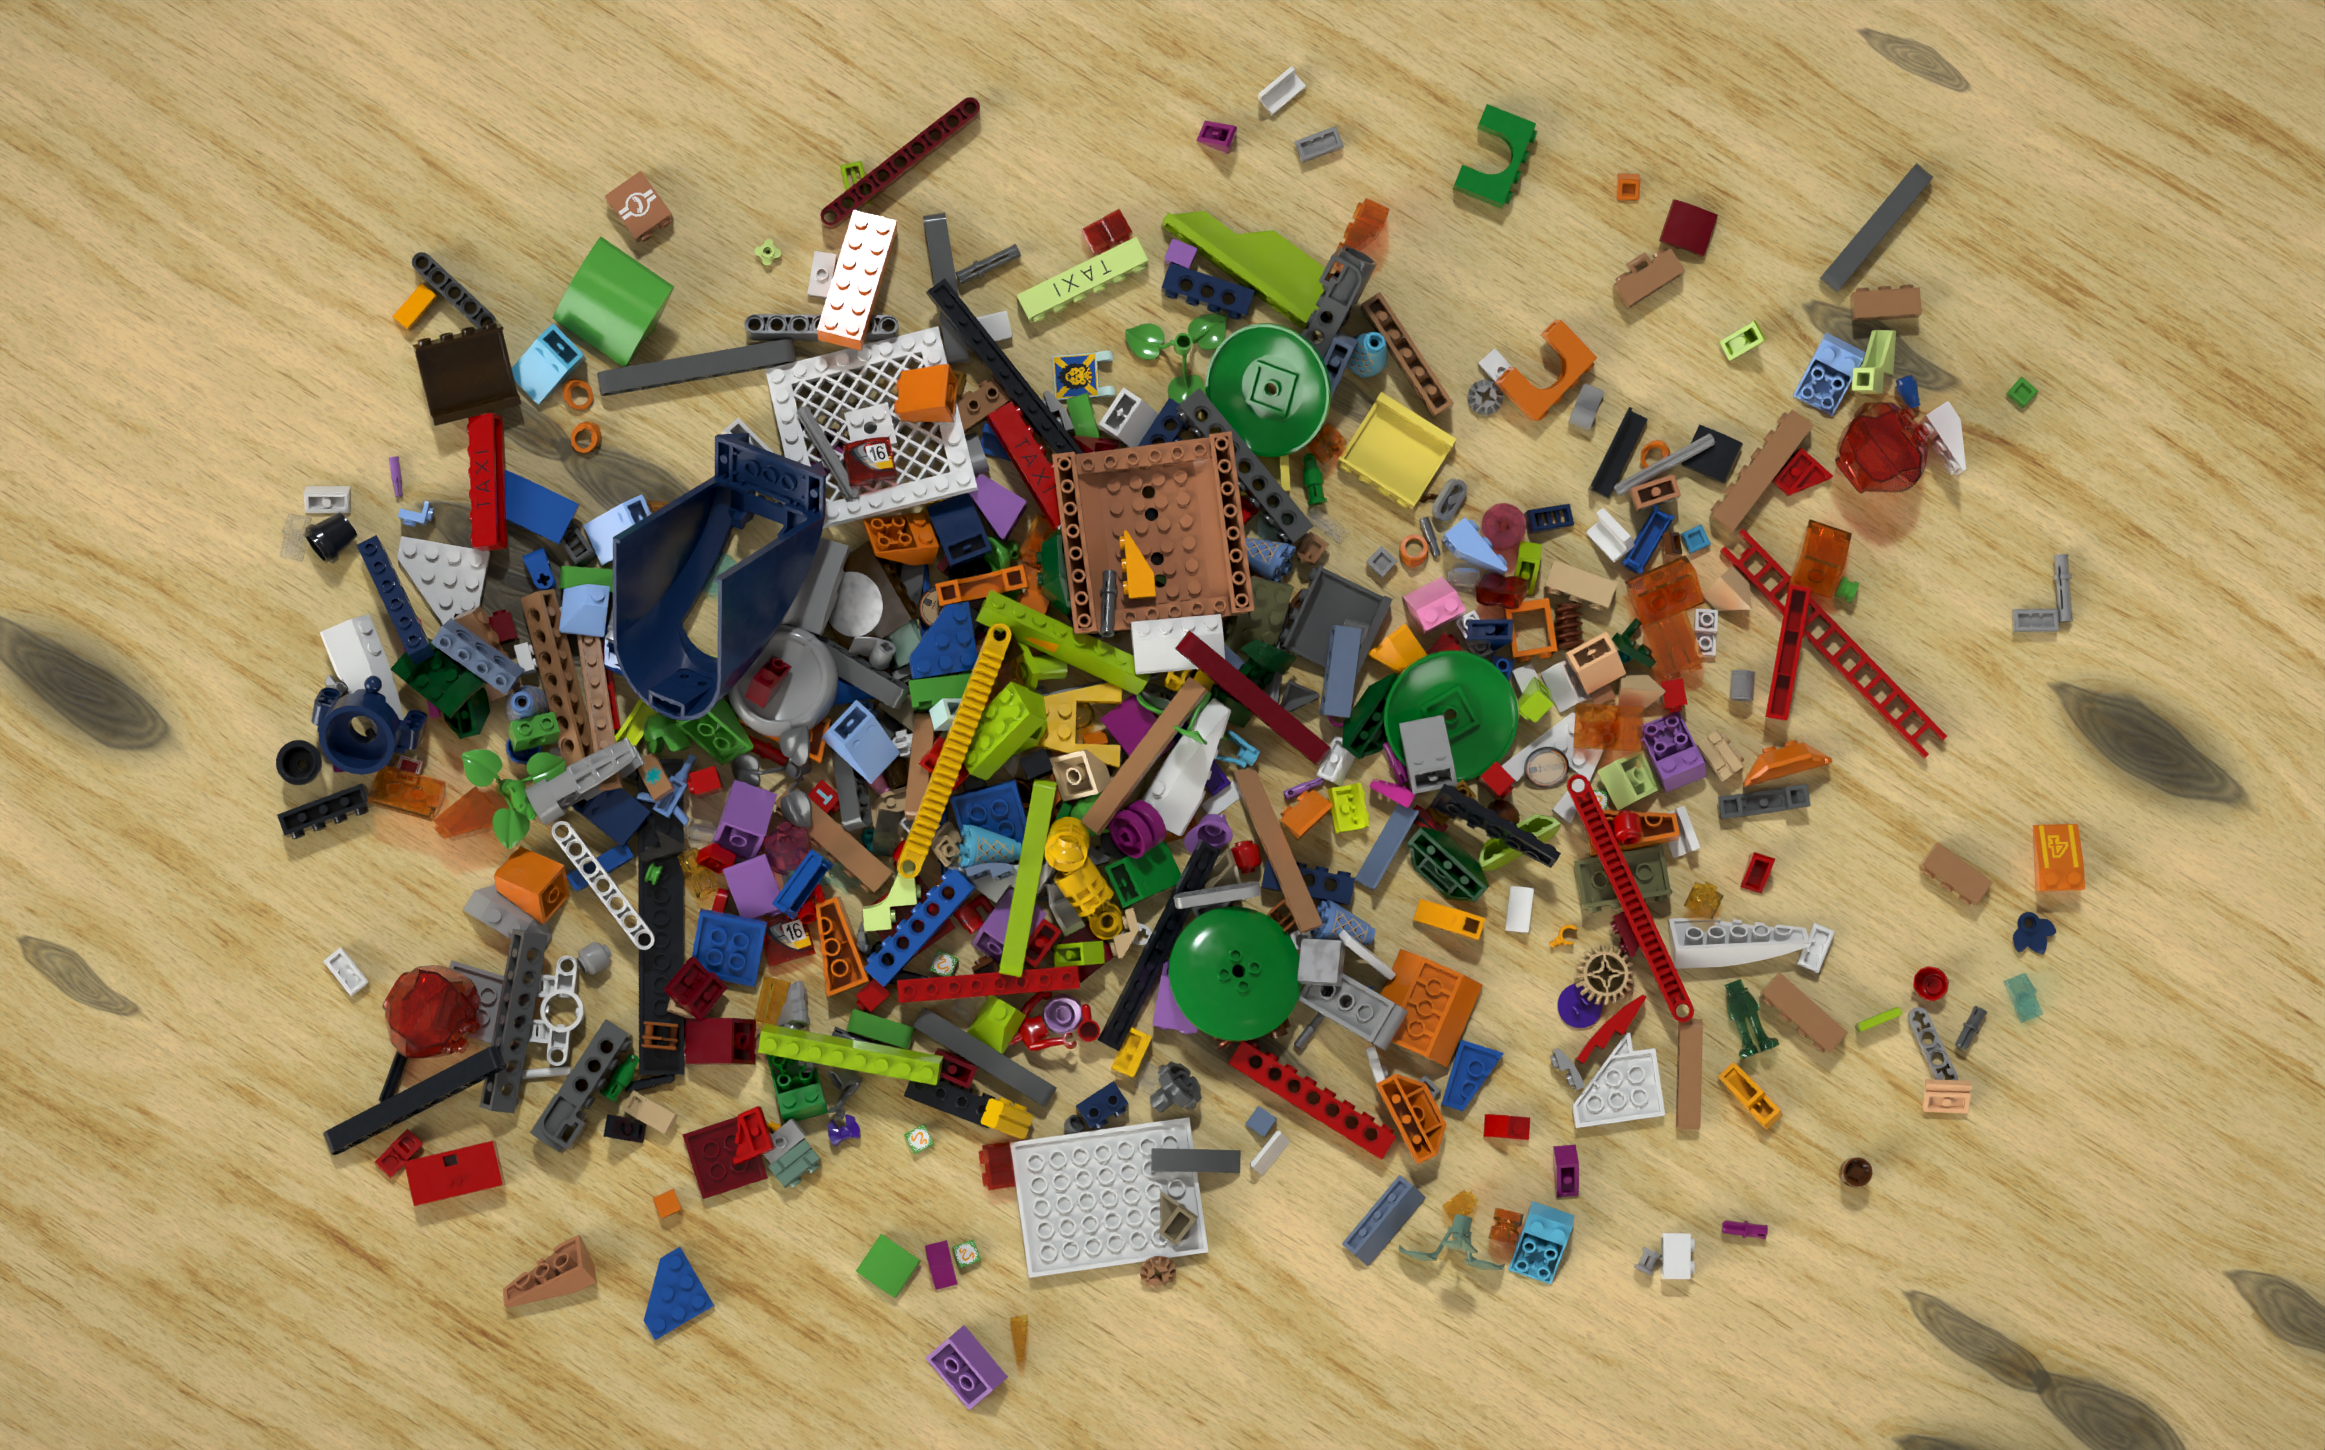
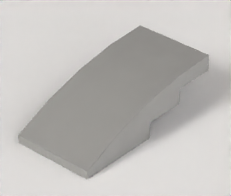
M820 537L811 567L782 622L783 624L802 628L822 636L838 598L836 592L845 573L843 567L851 550L849 546Z

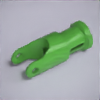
M521 780L509 782L506 787V793L511 797L513 807L518 812L527 816L529 820H533L537 814L526 795L525 783Z

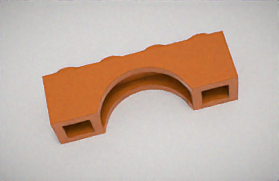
M1024 565L935 584L941 607L985 598L990 590L1004 594L1030 588Z

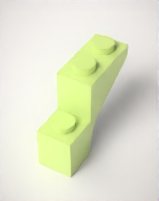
M1895 330L1872 331L1861 367L1853 368V391L1861 394L1883 393L1884 375H1893Z
M906 861L902 867L903 871L908 874L912 873L915 869L914 862ZM898 872L888 896L883 901L875 905L863 906L865 931L892 929V923H896L895 909L891 910V907L917 904V898H921L920 885H916L915 877L907 879Z

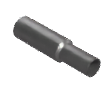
M1429 517L1420 519L1419 522L1433 556L1441 555Z
M1318 1013L1312 1022L1306 1026L1294 1042V1045L1302 1050L1325 1017Z

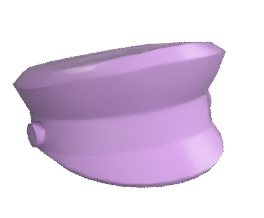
M1067 994L1053 997L1044 1007V1023L1054 1033L1066 1034L1075 1031L1083 1021L1081 1003L1075 997Z

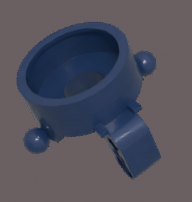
M370 676L365 679V689H358L354 693L341 698V693L337 689L323 688L314 701L311 722L318 726L317 732H319V741L324 754L335 766L352 774L364 775L377 772L388 764L394 752L405 754L406 749H417L424 738L427 714L423 711L411 710L407 713L404 720H399L394 709L386 702V697L378 693L382 688V681L377 676ZM358 716L370 718L376 724L378 734L372 737L359 734L352 725V719Z

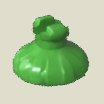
M987 537L992 553L984 556L983 559L989 563L992 572L1009 568L1010 560H1018L1019 554L1015 552L1018 550V543L1015 540H1009L1004 544L997 537Z

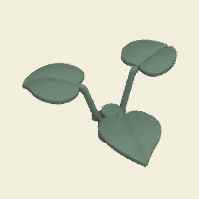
M1455 1214L1452 1227H1448L1445 1237L1434 1253L1407 1251L1401 1245L1398 1248L1399 1251L1412 1258L1423 1261H1437L1439 1253L1446 1246L1451 1249L1467 1252L1468 1259H1465L1464 1262L1475 1268L1502 1270L1505 1264L1496 1265L1491 1262L1477 1260L1472 1256V1253L1478 1254V1250L1471 1245L1472 1232H1470L1473 1218ZM1451 1233H1453L1452 1238L1458 1239L1454 1241H1447Z

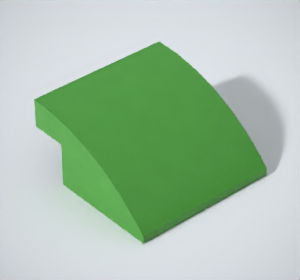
M600 237L572 279L554 313L553 319L621 366L627 367L635 359L641 344L655 330L674 286L603 237Z

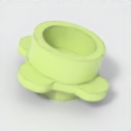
M766 239L761 247L755 248V255L760 256L763 264L769 266L771 262L781 256V250L773 245L771 239Z

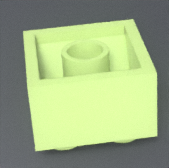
M1641 749L1597 771L1618 811L1661 789Z

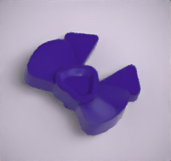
M846 1114V1126H841L840 1129L833 1119L827 1126L829 1130L828 1136L834 1146H838L844 1140L861 1137V1130L855 1117Z

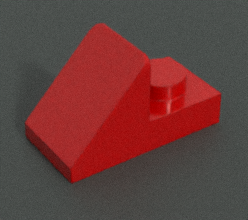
M1485 1114L1483 1137L1529 1140L1530 1117Z

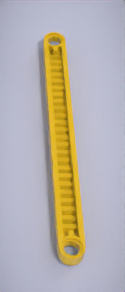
M993 624L989 628L898 860L897 870L904 878L911 879L919 874L929 847L932 844V839L935 836L945 806L948 803V798L955 785V780L958 777L1011 639V630L1005 624ZM997 628L1005 630L1006 636L1002 641L995 640L993 636ZM906 861L914 862L915 869L912 873L908 874L903 871L902 867Z

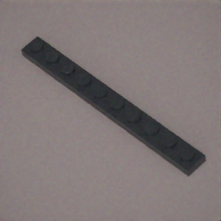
M944 278L930 288L926 294L1014 405L1020 408L1023 416L1053 454L1067 452L1083 454V451L947 280Z
M1199 839L1098 1041L1117 1051L1120 1050L1192 908H1176L1173 896L1183 892L1201 890L1221 851L1220 849Z

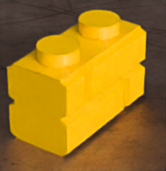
M1002 1097L998 1101L992 1098L989 1099L985 1108L986 1112H984L980 1121L981 1124L1021 1140L1025 1139L1029 1130L1028 1127L1033 1120V1115L1026 1112L1027 1107L1017 1103L1011 1106L1012 1101Z

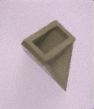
M1227 848L1215 861L1204 883L1205 889L1241 883L1231 849Z
M1160 1191V1231L1158 1233L1177 1246L1198 1216Z

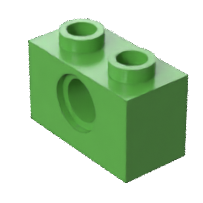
M549 712L511 721L508 735L513 751L517 752L556 743L560 735V729L555 713Z

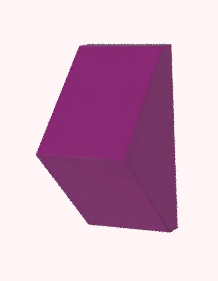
M1204 121L1196 141L1229 154L1237 134V127Z
M947 1240L926 1245L929 1268L935 1289L957 1285Z

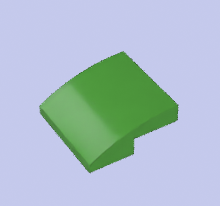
M880 1234L856 1272L892 1297L897 1298L921 1260L883 1234Z

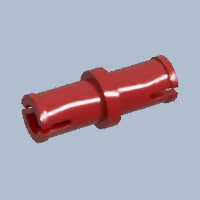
M748 735L754 745L753 749L750 750L751 752L760 755V758L763 760L766 758L778 765L784 766L788 757L784 756L782 751L772 747V744L769 742L766 744Z

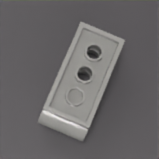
M1345 974L1342 977L1341 987L1305 985L1298 998L1304 1005L1384 1051L1388 1048L1408 1014V1011ZM1334 989L1333 994L1327 997L1328 992ZM1352 1000L1351 1006L1346 1008L1347 1002Z

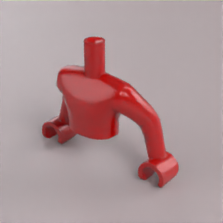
M1042 991L1037 992L1024 1004L1020 1012L1026 1015L1017 1030L1018 1033L1014 1035L1009 1043V1046L1023 1041L1029 1051H1039L1059 1045H1064L1068 1049L1076 1047V1041L1066 1042L1073 1037L1072 1033H1066L1063 1037L1045 1039L1050 1034L1041 1016L1028 1018L1036 1004L1042 999H1050L1052 992L1045 994Z

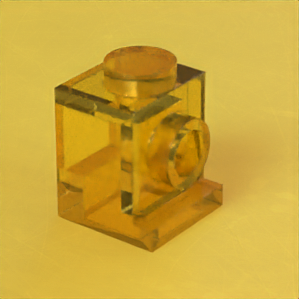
M1462 1190L1441 1206L1453 1221L1455 1214L1467 1216L1473 1212L1471 1207L1478 1200L1471 1191L1467 1193L1466 1190Z

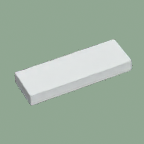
M1344 929L1342 930L1339 938L1346 946L1387 979L1392 980L1395 977L1396 973L1385 962Z

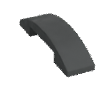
M1808 784L1718 797L1721 819L1767 814L1811 806Z
M1151 1148V1171L1240 1173L1241 1150Z

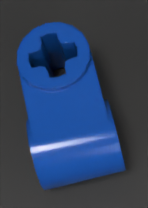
M544 548L522 556L527 570L539 591L551 590L556 587V580ZM543 577L548 579V585L546 586L542 584Z

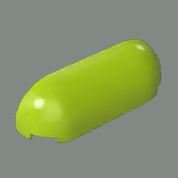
M1540 814L1532 815L1516 824L1523 831L1534 834L1543 843L1551 839L1561 827L1559 821L1554 817ZM1491 838L1484 843L1479 860L1483 871H1492L1523 854L1506 846L1505 840Z

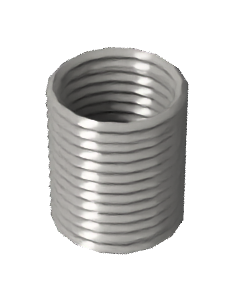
M1732 670L1729 699L1753 701L1755 672L1750 670Z

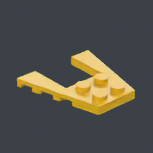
M1108 682L1044 696L1048 725L1036 747L1065 754L1087 749L1106 765L1120 769V745L1075 744L1076 703L1121 704L1122 688Z

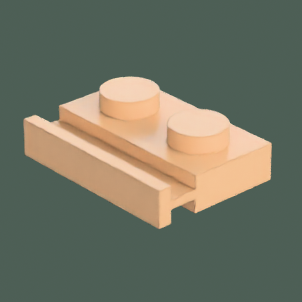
M1925 1079L1922 1103L1923 1112L1968 1113L1970 1090L1972 1087L1971 1081Z

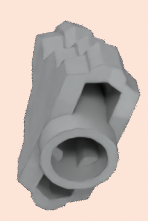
M799 980L794 984H790L786 1002L782 1007L776 1026L801 1030L809 1025V1008L806 1005L807 989L804 987L803 981Z

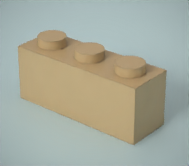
M1554 560L1544 588L1548 589L1547 593L1553 596L1560 597L1562 594L1569 597L1568 600L1573 603L1581 604L1584 602L1590 604L1589 608L1602 612L1603 609L1607 610L1609 608L1617 582Z

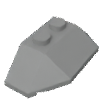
M496 885L475 890L463 909L510 939L513 929L548 935L547 944L552 938L548 921L544 925L537 922L498 892Z

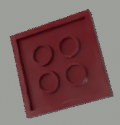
M738 1117L682 1134L703 1199L768 1179L761 1155L739 1165H734L733 1157H736L737 1151L735 1138L738 1132Z

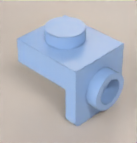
M425 501L422 513L400 508L398 518L403 520L402 524L416 527V524L427 526L428 521H432L434 508H431L432 504Z

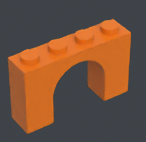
M1555 319L1540 335L1555 350L1561 361L1560 375L1555 383L1544 389L1536 388L1515 367H1509L1494 382L1531 421L1542 420L1549 413V407L1552 404L1556 405L1564 397L1563 393L1568 388H1573L1579 382L1578 377L1583 372L1587 373L1595 365L1593 362L1598 358L1562 320Z

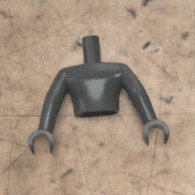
M801 1060L798 1062V1065L806 1064L807 1066L803 1073L812 1072L815 1066L822 1065ZM833 1067L828 1071V1075L833 1084L839 1090L844 1089L836 1105L829 1108L828 1113L836 1112V1117L833 1120H842L845 1116L843 1107L850 1096L861 1085L862 1077L858 1071Z

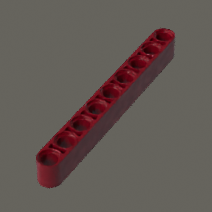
M973 97L963 99L828 204L820 214L822 225L827 229H835L852 216L853 210L859 211L869 201L876 198L976 120L980 114L978 100ZM971 104L976 107V111L968 114L964 111V107ZM950 118H955L959 124L956 127H949L946 122ZM932 132H939L941 138L938 141H933L929 135ZM915 145H920L924 148V151L921 154H914L912 148ZM897 159H904L907 164L903 168H898L894 162ZM885 172L889 175V179L882 182L877 179V175ZM864 185L872 189L868 195H862L859 190ZM846 199H851L854 202V206L846 209L842 206V202ZM828 213H834L837 216L834 222H827L824 218Z
M1188 631L1175 647L1180 654L1316 766L1322 762L1332 749L1191 631Z

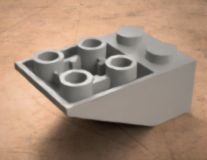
M1438 715L1399 723L1409 784L1413 794L1441 789L1444 783L1448 786H1457L1444 716Z

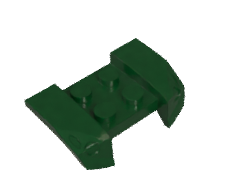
M433 644L431 646L435 655L416 665L406 651L390 670L450 718L475 692L487 684L486 681L469 669L463 671Z
M1255 639L1240 648L1250 657L1240 672L1263 690L1273 680L1276 672L1284 675L1297 657ZM1215 685L1212 686V695L1209 702L1213 698L1219 700L1231 710L1228 722L1244 728L1254 714L1229 693Z

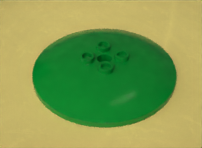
M1259 323L1233 332L1215 350L1206 373V396L1257 456L1279 457L1302 449L1319 434L1327 420L1332 395L1327 367L1316 348L1304 336L1288 327L1272 323ZM1269 383H1273L1276 386L1277 391L1275 395L1268 391Z
M1446 650L1428 654L1404 669L1388 693L1384 707V728L1388 742L1397 758L1406 766L1399 723L1438 715L1444 716V712L1447 709H1454L1456 711L1455 717L1451 720L1444 718L1456 780L1460 782L1462 779L1467 781L1476 778L1486 772L1496 761L1499 762L1505 756L1514 740L1518 726V706L1514 691L1505 675L1493 663L1479 655L1460 650Z
M1221 907L1210 910L1194 919L1177 938L1169 960L1170 989L1180 1011L1199 1030L1215 1038L1227 1041L1252 1040L1276 1029L1293 1011L1302 986L1297 981L1300 957L1287 932H1284L1283 928L1269 916L1246 907ZM1234 966H1239L1243 969V976L1241 978L1233 975L1232 969Z

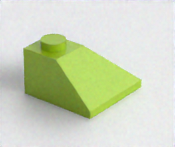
M992 995L985 1001L967 1033L1003 1054L1026 1015Z

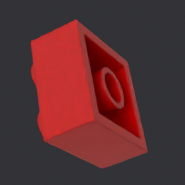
M712 843L698 851L695 862L720 874L723 872V869L733 866L736 855L730 850L720 847L719 844Z

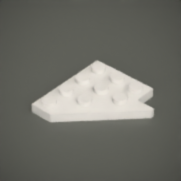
M401 536L397 559L443 625L450 618L454 619L456 615L481 605L490 557L489 551H480L478 549Z
M1630 1032L1626 1033L1572 1105L1575 1128L1665 1116L1655 1048L1633 1051Z

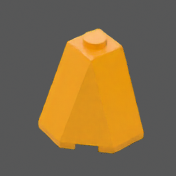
M1403 624L1386 637L1377 648L1372 649L1367 656L1400 675L1410 664L1427 654L1408 626Z

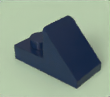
M1513 619L1468 620V644H1491L1492 651H1495L1512 642Z

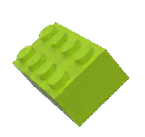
M1010 682L984 708L963 761L969 774L988 780L1047 720L1028 688Z

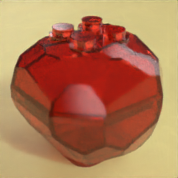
M1866 402L1857 408L1844 427L1837 443L1835 462L1859 493L1863 494L1865 491L1903 492L1913 487L1922 476L1928 456L1927 436L1930 433L1923 424L1919 425L1914 420L1916 416L1910 407L1899 408L1892 402Z
M419 966L411 972H404L395 982L382 1006L385 1010L390 1042L406 1058H439L455 1052L464 1053L469 1047L468 1039L470 1035H474L481 1026L479 1023L481 999L475 984L462 973L444 966Z

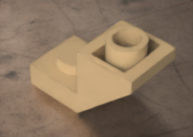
M946 822L932 839V851L945 867H948L961 852L957 846L962 841V837L951 822Z
M1133 908L1125 910L1126 916H1122L1125 930L1130 929V932L1113 936L1114 942L1110 943L1113 956L1118 955L1119 960L1124 959L1140 932Z
M635 1090L632 1091L622 1109L665 1135L669 1133L678 1117L677 1114Z

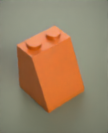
M942 364L901 371L900 379L897 380L896 384L899 396L898 400H895L894 411L901 421L954 422L958 379L950 365Z
M522 846L512 853L508 860L494 874L497 891L542 925L548 921L570 896L565 866Z

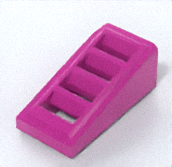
M1373 779L1369 785L1370 788L1406 808H1409L1416 795L1413 794L1410 787L1379 779Z

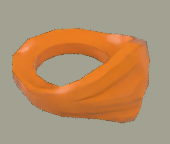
M569 379L565 383L563 398L571 408L575 410L587 409L593 402L592 388L587 382L581 379ZM579 385L588 393V400L583 405H576L571 399L570 391L575 386Z
M594 422L579 423L572 431L571 445L578 452H591L599 445L601 440L600 427ZM584 429L592 433V441L587 448L579 447L576 442L577 434Z
M1654 440L1645 445L1641 451L1640 458L1644 468L1649 467L1645 458L1648 451L1652 450L1653 447L1662 450L1663 458L1670 455V449L1665 442Z
M1417 534L1405 537L1399 547V555L1402 562L1410 568L1421 565L1426 560L1429 552L1427 541L1424 537ZM1418 540L1422 543L1423 550L1418 556L1407 554L1406 544L1409 541Z

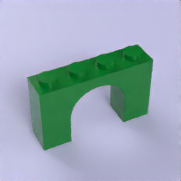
M1486 104L1477 129L1504 140L1511 151V163L1504 171L1497 174H1485L1462 165L1453 190L1501 209L1504 203L1509 204L1513 192L1510 191L1512 183L1517 184L1521 175V171H1518L1520 163L1525 164L1530 152L1526 150L1529 142L1533 144L1538 131L1534 130L1536 123Z

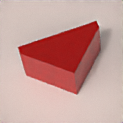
M1756 852L1751 853L1740 887L1762 894L1775 858Z

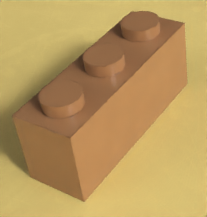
M1911 284L1901 285L1900 289H1891V286L1878 287V290L1869 291L1867 287L1857 288L1856 292L1850 295L1852 322L1918 318L1922 314L1920 287L1913 288Z
M1939 843L1934 844L1919 865L1923 868V874L1930 879L1935 877L1941 881L1940 886L1950 893L1952 891L1960 895L1958 899L1968 906L1970 904L1977 905L1993 883Z

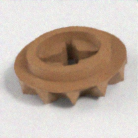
M1164 1256L1151 1257L1140 1268L1141 1280L1145 1281L1147 1286L1153 1285L1155 1288L1158 1285L1166 1286L1167 1282H1173V1277L1176 1275L1174 1262ZM1155 1268L1162 1272L1161 1276L1155 1274Z

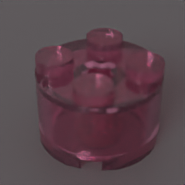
M1507 503L1495 504L1489 508L1480 523L1482 538L1487 537L1493 545L1492 549L1497 551H1505L1517 546L1526 531L1524 514L1516 506ZM1505 523L1506 528H1508L1504 532L1500 531L1499 525Z
M789 822L779 824L778 828L770 832L763 840L772 870L782 875L789 874L788 871H796L812 849L806 829L791 825Z

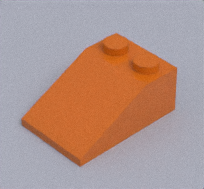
M1307 790L1304 791L1297 798L1299 801L1297 805L1293 808L1289 805L1280 814L1282 818L1279 822L1297 841L1327 815L1333 807L1331 802L1315 790H1312L1310 793Z

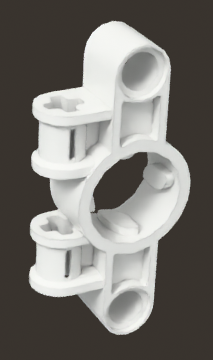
M568 955L558 960L555 976L540 974L539 992L536 997L544 998L540 1008L542 1020L532 1019L531 1035L528 1042L548 1044L547 1060L550 1064L558 1067L568 1062L572 1031L582 1024L586 1012L583 1000L576 994L579 965L575 958ZM566 960H571L574 964L570 972H564L562 969V965ZM558 995L562 998H570L572 996L579 1008H576V1021L568 1027L563 1024H557V1027H555L547 1016L551 1008L549 1003ZM561 1050L564 1058L561 1062L556 1063L552 1055L554 1051Z

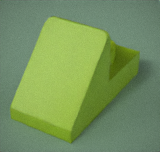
M1755 320L1719 342L1729 361H1732L1749 350L1758 348L1766 339Z

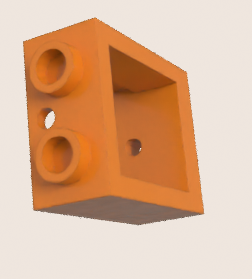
M1549 598L1504 605L1505 619H1513L1512 615L1544 610L1550 644L1548 647L1518 651L1513 624V639L1509 643L1512 660L1517 659L1518 663L1528 662L1534 656H1539L1540 659L1552 658L1553 653L1558 651Z

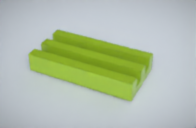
M862 160L840 165L846 190L850 186L845 169L850 168L854 185L857 183L854 167H859L861 179L865 176ZM864 185L863 188L865 195H868V186ZM848 199L850 208H852L854 206L853 200Z
M1895 1007L1856 1023L1855 1027L1858 1032H1862L1903 1014L1900 1007Z

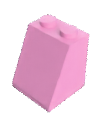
M1443 577L1402 597L1422 636L1462 617L1466 611L1456 590Z

